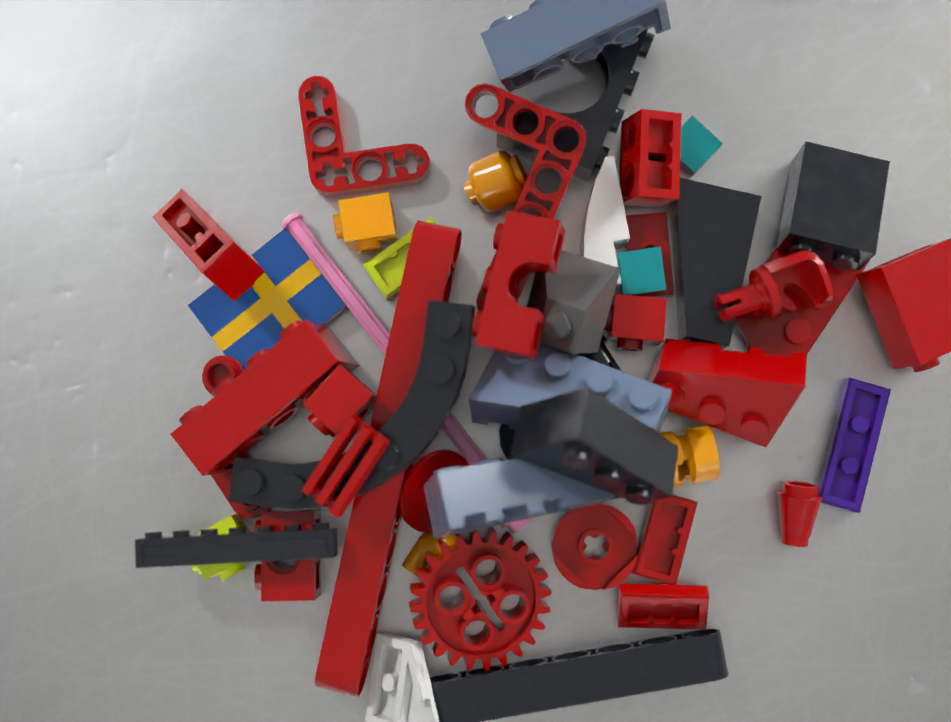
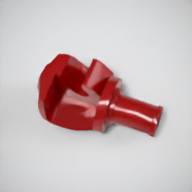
M805 250L783 256L751 270L749 273V285L724 294L715 295L714 303L716 309L734 304L718 313L723 322H728L735 317L757 309L766 318H773L779 316L780 313H792L796 310V305L784 294V288L794 293L805 305H820L834 299V289L818 255Z

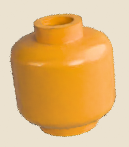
M497 151L470 164L468 172L469 181L464 183V187L469 200L474 206L481 204L487 212L493 213L518 202L528 177L517 155L510 156L506 151Z

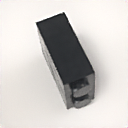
M806 141L792 160L776 250L789 254L807 250L818 255L821 261L831 263L837 269L860 270L876 254L890 161Z

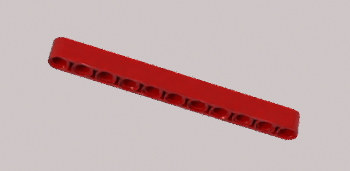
M417 221L414 226L370 426L376 431L383 427L397 411L415 378L423 347L428 300L449 302L462 239V230L459 228L424 221ZM413 463L384 485L354 498L315 675L316 687L354 697H359L363 690L402 517L399 509L400 490L406 475L413 467Z

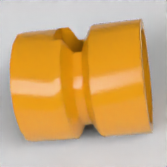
M708 425L682 429L680 436H676L672 431L659 433L679 447L674 487L682 486L686 478L692 484L719 479L720 462L717 444L713 432Z

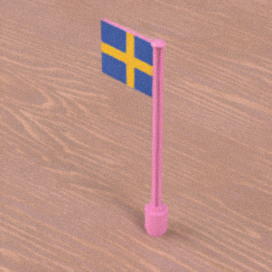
M293 213L286 217L282 224L283 230L251 255L253 260L265 272L235 302L214 284L188 305L225 356L237 359L243 366L244 371L247 369L245 364L248 359L262 349L270 350L281 340L279 334L289 324L297 320L302 322L306 319L326 325L347 307L384 355H386L390 336L389 331L302 221L304 216L300 213ZM450 411L447 419L441 426L442 430L470 466L487 460L484 453ZM533 518L501 524L502 528L507 526L513 534Z

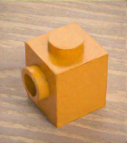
M389 192L338 200L340 214L333 215L335 233L338 240L344 239L349 250H356L357 254H372L381 251L382 245L393 244L398 240L393 203Z

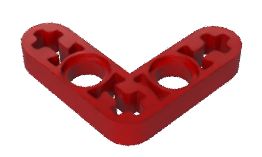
M312 76L302 82L298 98L309 177L319 194L325 197H340L413 186L427 179L431 167L427 151L417 144L407 143L346 153L339 100L333 84L323 76ZM322 89L324 95H327L322 98L323 111L326 116H318L313 100L308 99L314 97V90ZM322 127H329L335 131L333 143L326 147H319L313 143L315 131ZM408 156H415L417 162H423V164L417 165V172L409 174L407 167L394 168L396 177L390 178V169L386 159L393 157L394 166L406 164ZM369 160L379 162L382 166L380 177L373 181H366L359 175L361 165ZM351 164V172L355 183L349 184L348 177L345 175L334 178V185L327 186L325 181L319 179V177L326 175L327 168H333L335 174L348 173L345 165Z

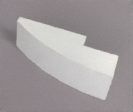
M613 155L605 157L590 194L583 221L580 256L618 267L615 249L625 247L630 240V234ZM620 274L615 290L621 285Z

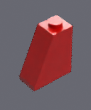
M951 238L921 247L856 274L893 369L912 367L914 372L925 371L940 364L938 357L951 352Z

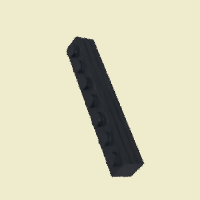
M313 523L312 529H301V524L284 525V530L274 531L273 526H257V532H246V527L228 528L229 533L218 534V529H201V535H190V530L173 531V536L162 537V531L146 532L145 538L135 539L136 568L334 558L338 556L337 527L329 528V523Z

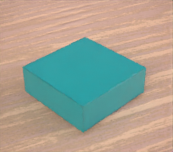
M693 116L681 127L680 166L692 177L723 144Z
M660 246L617 253L619 268H621L620 277L623 295L666 290Z

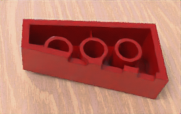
M306 319L302 322L297 320L289 324L279 334L281 340L270 350L262 349L255 353L246 362L247 369L236 379L230 377L221 382L212 391L215 397L203 407L201 405L193 407L180 418L179 421L182 425L170 435L202 476L221 473L234 462V457L243 456L265 438L261 430L267 426L270 430L275 429L295 416L298 410L295 404L301 400L305 402L339 364L350 372L360 366L329 327Z

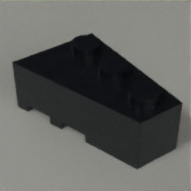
M585 387L521 406L510 456L624 498L629 503L649 505L652 503V500L672 497L679 447L591 388Z

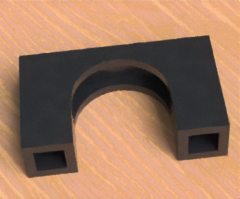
M648 29L637 35L638 42L621 48L620 44H608L603 46V50L598 54V57L593 59L601 69L605 81V92L594 105L575 113L557 112L575 120L585 130L586 146L573 175L574 177L588 182L593 169L600 171L605 157L608 156L610 148L603 146L608 131L616 134L625 112L624 109L618 107L623 94L631 96L640 72L633 70L637 57L646 59L655 36L647 32ZM523 112L518 115L515 120L516 132L521 135H530L535 132L539 123L537 115L532 112ZM571 129L559 131L554 139L556 149L564 153L572 152L579 144V136ZM497 134L496 147L532 161L536 160L539 151Z

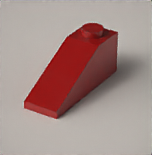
M183 189L177 192L152 217L201 273L234 302L245 291L249 290L265 272Z

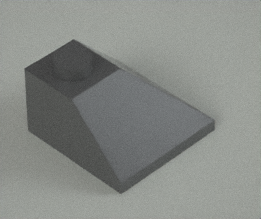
M561 250L556 274L537 271L527 308L537 309L546 317L540 342L571 354L598 352L621 268Z

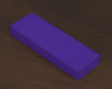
M850 377L844 379L817 484L819 486L818 495L822 497L821 503L850 512L860 513L891 389Z

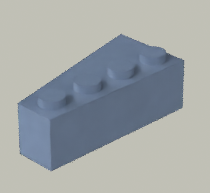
M535 0L528 10L514 17L511 15L501 17L490 25V29L480 34L500 82L511 92L561 72L564 68L562 62L571 60L572 63H585L597 58L598 54L603 50V46L612 43L620 44L621 48L638 42L637 35L644 30L654 27L656 34L671 29L666 0Z
M540 342L536 361L493 352L469 397L472 423L488 425V422L507 424L509 429H516L521 406L589 387L659 433L668 413L672 390L583 356L571 354Z
M502 457L487 459L476 463L477 465L462 468L460 466H452L433 472L434 475L423 485L434 539L595 505L616 497L614 494L521 459L503 461Z

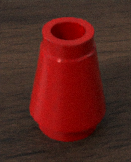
M783 481L782 491H778L781 542L783 544L794 547L808 546L822 501V497L818 495V485L801 481Z

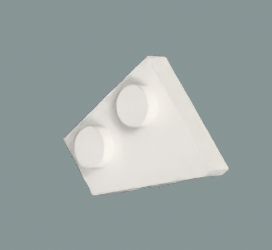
M377 633L365 722H439L421 641L391 633Z

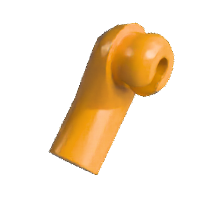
M433 532L423 533L402 563V566L416 575L414 570L416 566L426 567L428 564L424 553L428 551L438 556L441 553L438 540L442 539L451 546L455 544L453 535L434 539Z

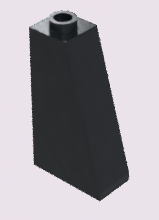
M680 178L679 199L669 203L679 340L721 344V350L730 346L735 318L728 322H723L718 313L734 304L716 309L714 297L715 295L741 288L743 285L762 196Z

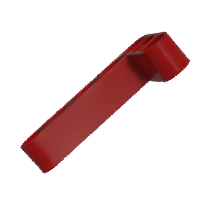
M486 83L476 85L470 89L465 99V109L470 119L483 128L539 151L513 212L523 213L529 209H536L543 217L555 219L585 150V130L581 124L571 118L494 85ZM492 95L498 101L496 112L487 118L479 117L475 109L477 101L482 96ZM523 112H532L537 115L539 120L537 129L530 135H521L515 130V120ZM571 129L577 133L579 144L575 150L564 153L556 149L554 139L559 131ZM547 169L555 170L561 176V186L552 194H544L537 187L539 174ZM496 251V253H495V255H494V258H493V260H492V262H491V265H490L491 267L494 266V262H495V258H496L497 251ZM531 273L524 276L518 283L516 289L517 302ZM483 283L477 295V310H483L487 293L483 292Z

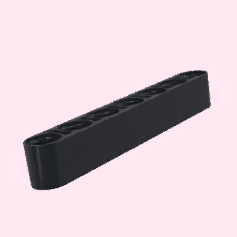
M706 629L510 662L506 666L502 664L490 666L488 671H485L484 667L471 669V671L464 670L430 677L439 722H483L724 679L729 674L720 630Z

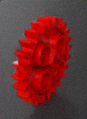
M493 527L488 528L485 537H481L478 530L470 531L469 539L465 540L460 533L453 535L455 544L451 546L442 539H439L438 545L441 553L438 556L428 551L424 553L430 566L429 568L416 566L414 569L415 573L422 582L411 583L409 586L411 593L420 597L410 601L409 608L411 612L420 613L412 621L415 630L425 629L420 635L422 643L427 645L434 642L432 650L437 658L448 650L447 659L450 666H454L463 657L468 671H471L476 660H481L485 671H488L491 665V658L495 657L498 658L503 666H506V653L510 650L518 657H522L523 654L519 644L525 641L528 644L535 645L536 641L530 631L532 628L544 630L546 626L538 617V614H546L551 611L548 604L540 600L551 595L552 591L547 585L539 584L549 577L544 568H535L541 561L535 552L526 555L529 546L523 540L513 546L514 537L508 531L502 535L500 540H497V532ZM482 561H496V566L489 575H476V568ZM462 567L466 570L480 593L487 598L491 608L503 622L502 628L495 627L481 604L474 599L466 583L457 574L458 568ZM449 586L460 588L459 596L455 600L445 602L439 599L440 593ZM515 594L519 595V602L514 608L510 610L500 608L505 597ZM474 621L485 623L483 630L476 635L464 633L466 627Z

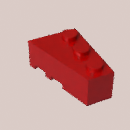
M666 338L650 369L648 381L672 390L668 407L669 411L766 448L806 386L807 354L792 352V357L763 354L764 349L750 347L749 353L721 350V344Z

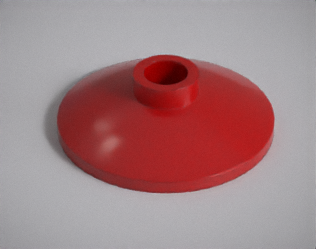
M448 449L436 450L422 457L410 469L400 490L399 509L403 520L411 528L424 533L433 532L423 485L434 475L433 472L452 466H460V468L470 466L462 455Z

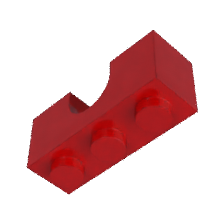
M507 211L504 224L498 223L493 238V248L497 250L494 266L487 267L483 279V292L487 293L484 308L476 312L472 326V335L476 337L475 344L482 349L536 361L546 317L537 309L519 305L516 299V289L520 280L529 273L540 271L556 274L566 233L560 220Z

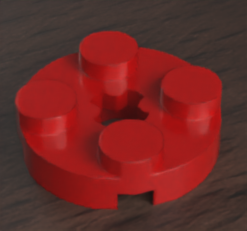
M600 503L568 510L557 522L550 543L554 563L560 573L571 584L583 589L605 590L619 585L633 571L638 556V539L631 521L620 510ZM590 535L593 538H597L599 535H602L605 541L601 546L605 552L602 556L599 557L593 553L587 557L583 551L587 547L584 540L587 536Z

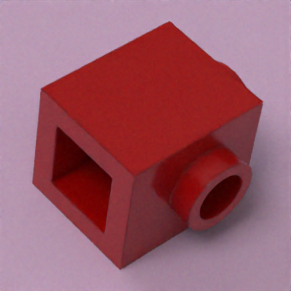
M615 294L604 328L607 331V341L617 343V349L623 351H642L643 345L657 347L664 342L667 299Z

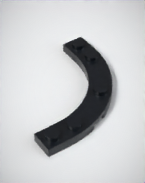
M428 300L423 347L415 378L397 411L377 431L391 442L355 497L364 495L384 485L403 472L422 455L437 437V432L447 419L452 406L455 405L466 376L476 309L474 305ZM369 439L352 468L332 495L336 500L374 443L372 440ZM346 452L343 453L339 458L338 462L336 463V465L328 475L327 479L321 486L322 489L324 488L325 484L335 471L336 467L338 466ZM242 456L234 457L228 501L286 509L321 507L315 502L316 498L314 496H307L301 491L320 461L288 463Z

